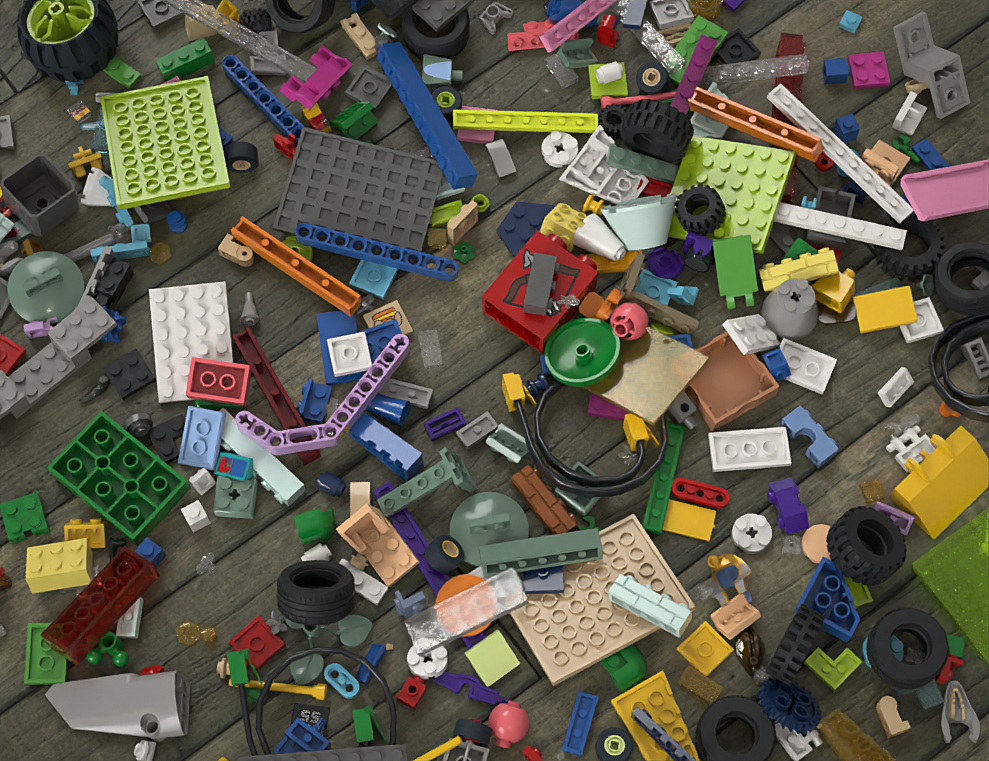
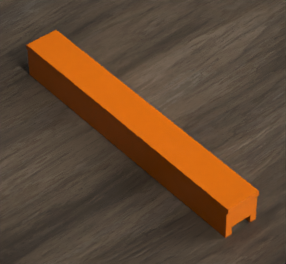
M696 87L693 97L687 100L690 110L784 150L795 151L796 155L816 162L825 148L821 138L700 87Z
M242 216L236 227H232L231 233L234 239L250 247L256 254L348 316L352 317L362 305L361 295Z

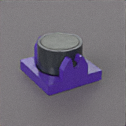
M688 231L683 249L685 254L683 262L692 270L708 272L712 264L716 265L713 239Z

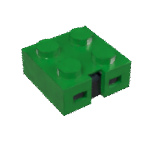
M38 492L0 504L8 540L12 545L28 540L27 537L34 535L37 537L51 532L42 498Z

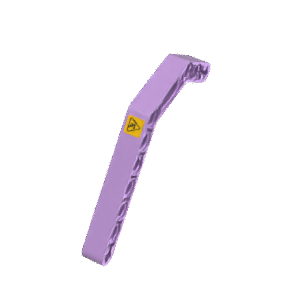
M397 334L392 338L326 424L276 431L250 412L241 411L235 417L238 430L274 455L337 445L410 351L408 337L404 334ZM387 358L394 359L392 362H385ZM378 372L383 374L381 377L373 376L375 373ZM365 387L371 388L369 392L362 391ZM353 402L360 403L357 407L350 406ZM341 417L348 418L345 422L338 421ZM260 430L266 431L261 436L256 435ZM329 432L336 433L334 437L327 436ZM309 435L317 436L316 439L312 441L300 443L291 442L292 439L297 437ZM275 441L281 442L279 446H272V443Z

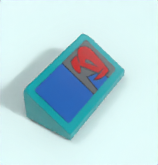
M220 452L214 474L242 481L248 480L253 477V458Z

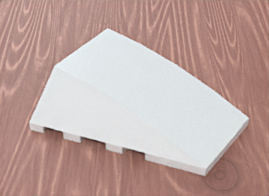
M599 125L559 180L618 205V202L637 199L649 182L644 175L606 164L609 147L616 145L614 144L615 141L610 136L608 137L603 131V127ZM642 179L643 183L639 190H637L640 180Z

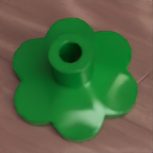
M464 241L460 245L454 246L453 257L455 260H460L461 263L466 264L469 260L471 261L475 258V247L473 245H469Z

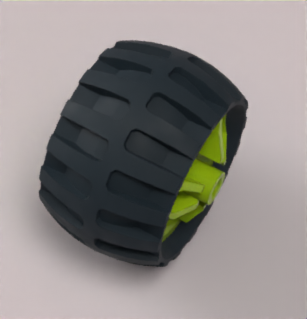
M24 0L23 6L18 12L17 34L21 48L32 65L47 77L59 82H80V80L86 78L90 79L98 72L103 71L109 61L113 60L119 37L118 27L113 10L106 0Z

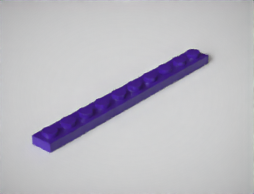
M388 482L375 489L373 493L379 499L394 490L391 482ZM405 507L388 518L420 561L417 566L437 597L441 587L450 578L447 574L437 572L428 563L425 550L429 544ZM483 632L473 636H460L468 650L486 638Z

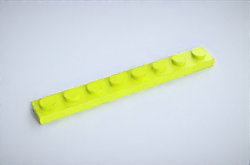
M453 110V129L594 133L598 127V114Z

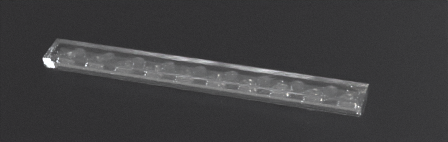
M161 0L291 76L294 75L303 83L317 70L312 65L199 0Z

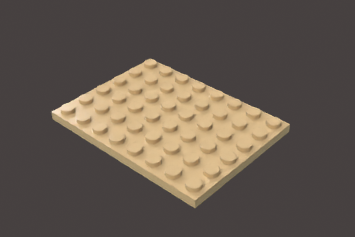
M634 514L599 531L603 559L563 565L564 593L524 595L522 589L509 597L506 596L501 599L553 686L660 629L657 625L609 600L608 592L620 574L624 576L631 575L637 580V583L643 586L644 584L650 585L656 593L660 595L667 594L672 598L673 602L687 605L690 611L695 610L694 603ZM521 572L519 575L523 581V572Z

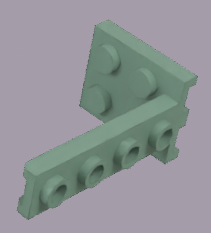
M447 448L439 451L443 459L441 462L377 499L384 516L388 518L450 480L453 481L456 487L459 486L471 493L478 488L461 456Z

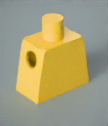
M847 268L843 273L820 278L811 286L816 300L842 313L855 293L854 271Z

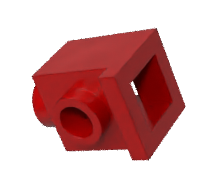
M414 676V678L408 677L401 691L396 696L397 701L415 711L427 691V686L424 685L425 681L417 676ZM415 687L416 692L410 693L409 689Z

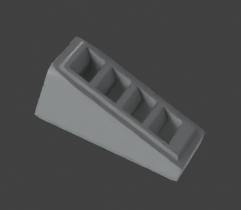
M982 338L960 346L978 380L989 376V354ZM976 347L977 350L972 352L971 348ZM979 353L981 357L975 359L974 355ZM983 360L984 364L978 366L977 362ZM987 366L988 370L981 373L980 369Z

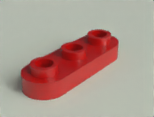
M677 478L672 483L671 492L679 499L717 509L726 507L730 499L728 491L721 487L686 478ZM683 487L684 491L680 492L677 488ZM702 492L703 496L699 497L696 493ZM716 497H721L722 501L718 502Z

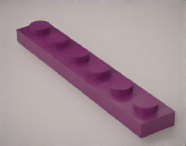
M701 34L670 106L676 107L678 111L687 114L690 107L687 100L691 99L695 94V88L701 82L718 41Z

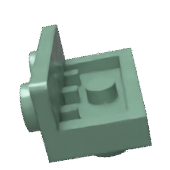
M592 38L566 40L561 44L557 53L567 69L588 67V65L597 64L598 62L590 50L593 43Z
M504 423L499 424L496 432L490 435L485 442L490 446L491 450L504 454L513 463L521 462L529 453L524 436Z

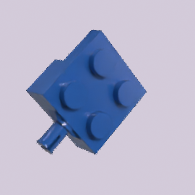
M297 717L286 731L285 737L273 750V753L328 750L331 743L320 733L327 722L320 717L315 726L312 727Z

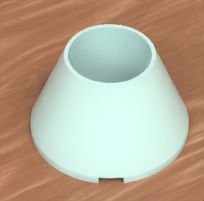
M676 195L642 197L618 202V205L612 207L608 205L601 208L617 237L625 245L626 250L647 249L667 243Z

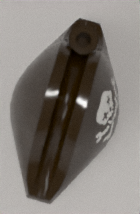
M749 625L738 634L734 648L738 660L748 675L756 676L764 657L765 647L761 637Z

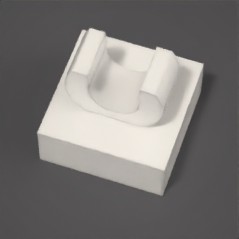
M205 468L199 469L198 473L189 479L201 496L216 484Z

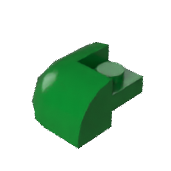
M319 508L293 517L302 544L313 542L319 538L325 543L335 534L337 527L336 519L331 508L323 512Z
M635 643L599 661L621 694L640 684L647 672V662Z

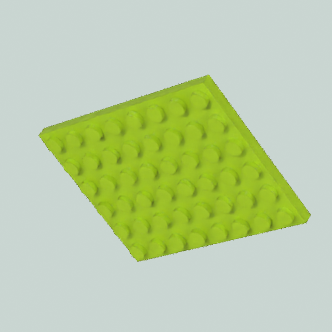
M208 76L100 97L118 210L230 188Z

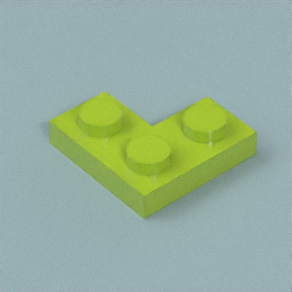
M819 647L804 662L833 691L862 663L848 648L833 661Z

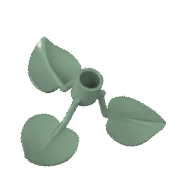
M348 615L338 622L339 631L325 625H303L292 622L287 618L285 619L292 629L300 630L303 628L308 635L310 648L314 647L313 638L320 636L322 630L337 635L341 634L340 640L344 645L356 647L366 640L373 628L370 620L359 615ZM314 654L293 662L290 665V670L297 685H305L318 678L323 671L324 660L322 656Z

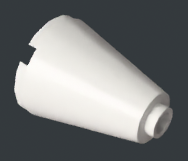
M593 213L583 220L585 223L583 227H578L574 234V245L613 261L621 260L626 253L625 245L598 215Z

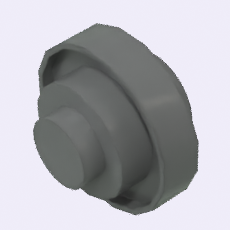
M147 413L134 414L124 423V429L132 436L137 437L145 436L153 426V421Z

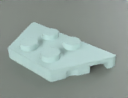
M712 82L708 91L728 99L717 88V84ZM697 112L690 119L694 128L693 136L722 140L729 126Z

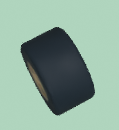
M646 62L637 70L636 83L646 94L662 93L669 85V73L658 62Z
M234 142L226 146L225 162L227 169L235 173L255 170L258 166L257 148L249 142Z
M440 535L427 546L425 556L433 569L442 574H449L463 562L464 551L459 542L453 537Z

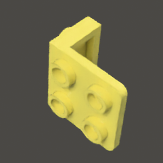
M559 203L544 218L540 232L546 237L549 234L557 235L566 243V250L571 252L575 247L573 243L574 234L578 227H583L585 224L583 220L587 216L582 212L572 209L567 204Z

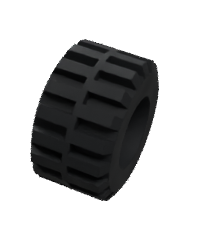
M698 184V187L690 186L691 189H685L683 191L684 194L678 196L679 200L675 203L676 216L685 231L707 236L709 232L710 234L714 233V229L718 230L720 223H724L723 217H726L725 206L714 188H710L708 185L703 187L702 184ZM709 206L704 213L692 215L698 207Z

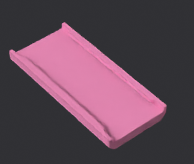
M989 159L904 175L901 178V187L918 219L928 221L988 209Z

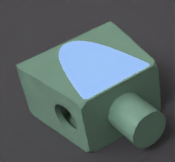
M424 55L422 80L429 92L432 93L442 86L451 87L452 81H462L463 70H452L451 59Z

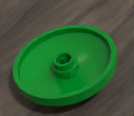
M595 318L572 320L558 328L549 338L545 348V362L552 376L563 384L578 387L592 385L606 378L616 368L621 357V342L614 333L613 327L602 320Z

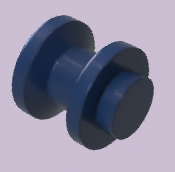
M541 373L537 374L535 381L527 380V385L525 386L530 395L535 397L539 396L540 390L544 389L546 391L549 388L545 377Z

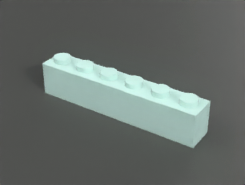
M222 408L220 412H225L226 417L221 439L222 443L220 445L227 452L231 451L236 455L253 458V477H258L262 481L261 485L267 491L271 489L275 493L274 497L281 504L285 503L287 506H290L306 491L304 484L269 451L242 434L238 430L235 418Z

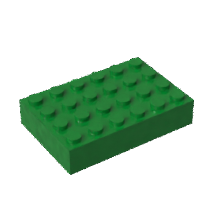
M102 411L93 418L47 467L55 479L136 546L148 536L191 489L184 477Z

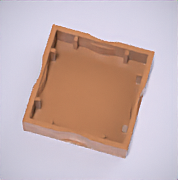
M727 331L714 338L707 345L673 361L671 366L672 374L696 406L712 432L776 396L780 387L766 366L759 361L754 353L743 355Z

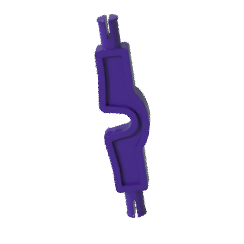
M444 671L442 675L436 678L435 676L430 677L434 679L435 684L457 694L460 693L465 684L470 685L468 694L470 699L491 706L508 703L509 701L499 696L498 691L481 685L476 678L470 675H455Z

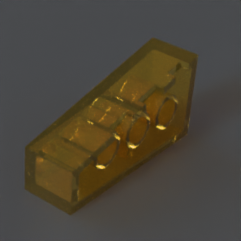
M836 709L827 715L817 726L841 761H896L885 748L882 749L876 744L870 735H866L861 731L859 726L840 709Z

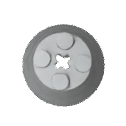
M805 279L787 280L765 298L761 308V316L765 319L767 327L776 336L796 341L808 336L816 326L819 316L817 301L813 288Z

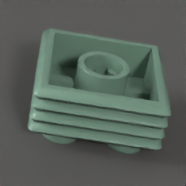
M577 462L571 469L593 477H599L580 462ZM565 477L563 478V480H566V481H569V482H572V483H575V484H578V485H581V486H584V487H590V486H587V485H584V484H581V483H577V482L568 480V479H566ZM557 487L554 493L583 516H586L601 498H584L560 490Z
M219 475L217 477L214 499V515L217 517L253 519L258 486L256 478L242 481ZM235 494H238L240 496L237 497L236 500H233L232 496H234Z

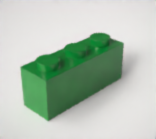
M204 37L155 60L158 71L165 82L176 76L180 79L215 62L212 50Z

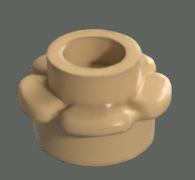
M359 553L356 556L352 555L350 560L352 565L361 570L368 566L366 563L367 558Z

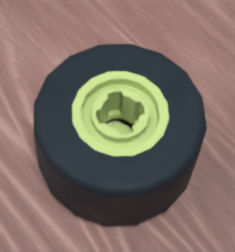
M610 727L603 730L595 744V752L600 761H628L633 751V742L630 735L618 727Z

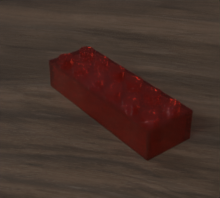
M124 546L42 632V638L52 650L77 666L160 576L152 562Z

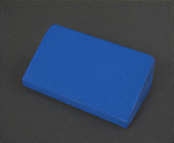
M373 644L365 657L376 669L386 653L385 646ZM361 664L354 678L366 686L369 684L373 674L364 664Z

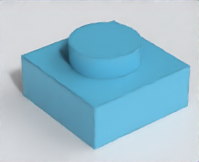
M846 10L838 27L855 34L863 17Z
M149 223L130 225L132 243L137 240L151 242Z

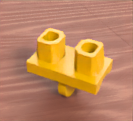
M82 146L78 147L79 153L73 154L74 159L78 160L68 163L71 171L74 172L78 179L87 176L84 169L85 166L91 165V167L103 170L101 162L103 159L100 152L92 154L91 149L83 151Z

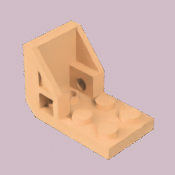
M367 503L336 528L338 533L359 554L367 558L387 587H391L420 563L387 517L379 509Z

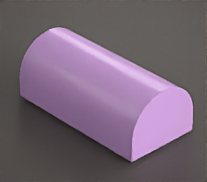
M877 501L874 506L876 511L885 513L886 517H890L896 526L898 525L901 529L900 533L907 535L915 516Z

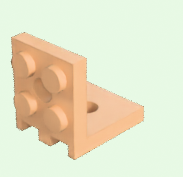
M878 140L872 150L868 148L865 150L861 160L891 187L908 164L910 157Z

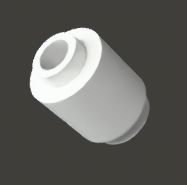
M616 61L600 66L599 69L595 70L600 84L621 79L622 74H624L622 65Z
M319 543L306 551L300 558L302 561H330L329 556L332 554L326 544L322 546Z

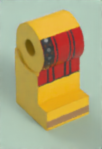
M318 104L311 110L305 106L301 107L302 116L311 129L326 133L331 132V127L319 109Z

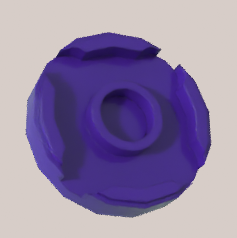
M661 247L650 251L646 260V266L653 275L659 278L672 279L681 274L684 262L678 252Z

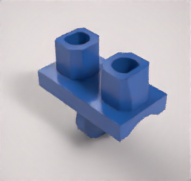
M102 306L117 323V326L102 337L100 341L118 343L121 341L119 331L122 330V325L126 323V317L120 316L119 312L107 309V306Z

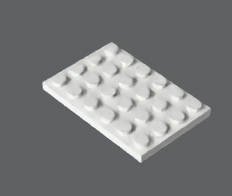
M226 282L149 289L159 403L195 400L186 396L192 357L234 363Z

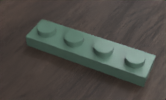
M613 145L608 149L606 164L672 185L674 184L679 170L678 165Z

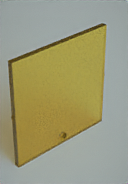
M648 326L646 332L636 340L626 341L620 339L621 357L611 374L595 384L581 387L640 419L655 425L676 399L684 393L687 386L709 362L710 357Z

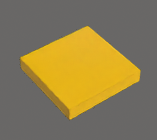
M706 621L677 647V650L704 678L734 651Z

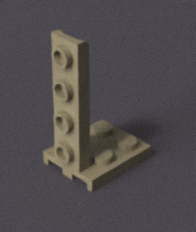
M638 252L626 269L618 290L621 291L620 294L623 296L618 302V306L628 302L636 303L646 311L649 318L660 321L664 325L679 330L683 334L690 333L691 336L699 324L696 319L633 290L640 280L638 274H641L645 263H643L645 255Z

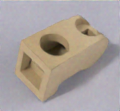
M227 233L218 247L219 255L240 266H251L254 262L252 249L235 243L234 236Z
M884 696L876 705V710L888 738L907 732L911 727L908 720L902 722L897 711L896 700L891 696Z

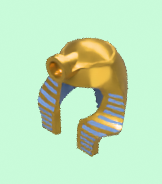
M734 554L710 556L708 558V565L712 567V597L716 598L721 606L727 604L730 600L725 590L733 586L739 595H745L748 603L752 602L747 578L752 575L749 566Z

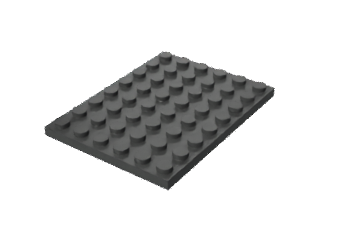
M303 127L273 230L296 236V227L301 223H308L422 252L443 171L439 167L437 160ZM303 231L299 235L305 237L309 233L307 231ZM320 236L318 238L319 241H325L327 239L326 236ZM342 240L336 242L338 246L345 244ZM356 245L354 247V249L357 251H360L364 248L361 245ZM376 249L372 253L380 255L382 252ZM393 254L390 258L393 260H397L400 258V256L397 254ZM410 259L409 263L417 264L418 260Z

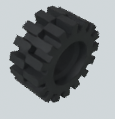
M252 8V11L248 9L239 16L241 34L247 35L248 38L251 36L256 38V36H259V32L271 31L273 29L270 14L265 9L258 8L256 10Z
M612 104V107L606 105V109L603 107L599 113L598 126L601 125L604 129L603 131L612 139L614 136H616V139L620 138V127L626 116L627 108L621 109L620 104H618V107H615V104ZM611 117H616L621 120V124L612 126L608 124L607 120Z

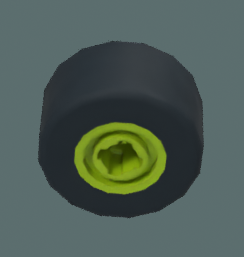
M449 86L439 87L431 95L446 121L451 122L453 121V110L462 109V97L455 88Z

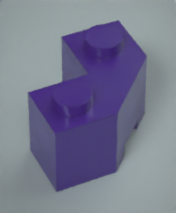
M789 477L769 483L767 497L769 502L773 503L778 509L779 517H776L778 527L782 528L787 535L808 529L807 510L804 504L801 505L798 498L800 492L795 482Z

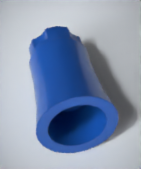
M379 394L374 397L366 409L374 415L403 426L409 414L410 401Z

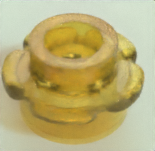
M206 624L204 628L200 629L202 637L206 644L214 643V638H217L213 627L208 628Z

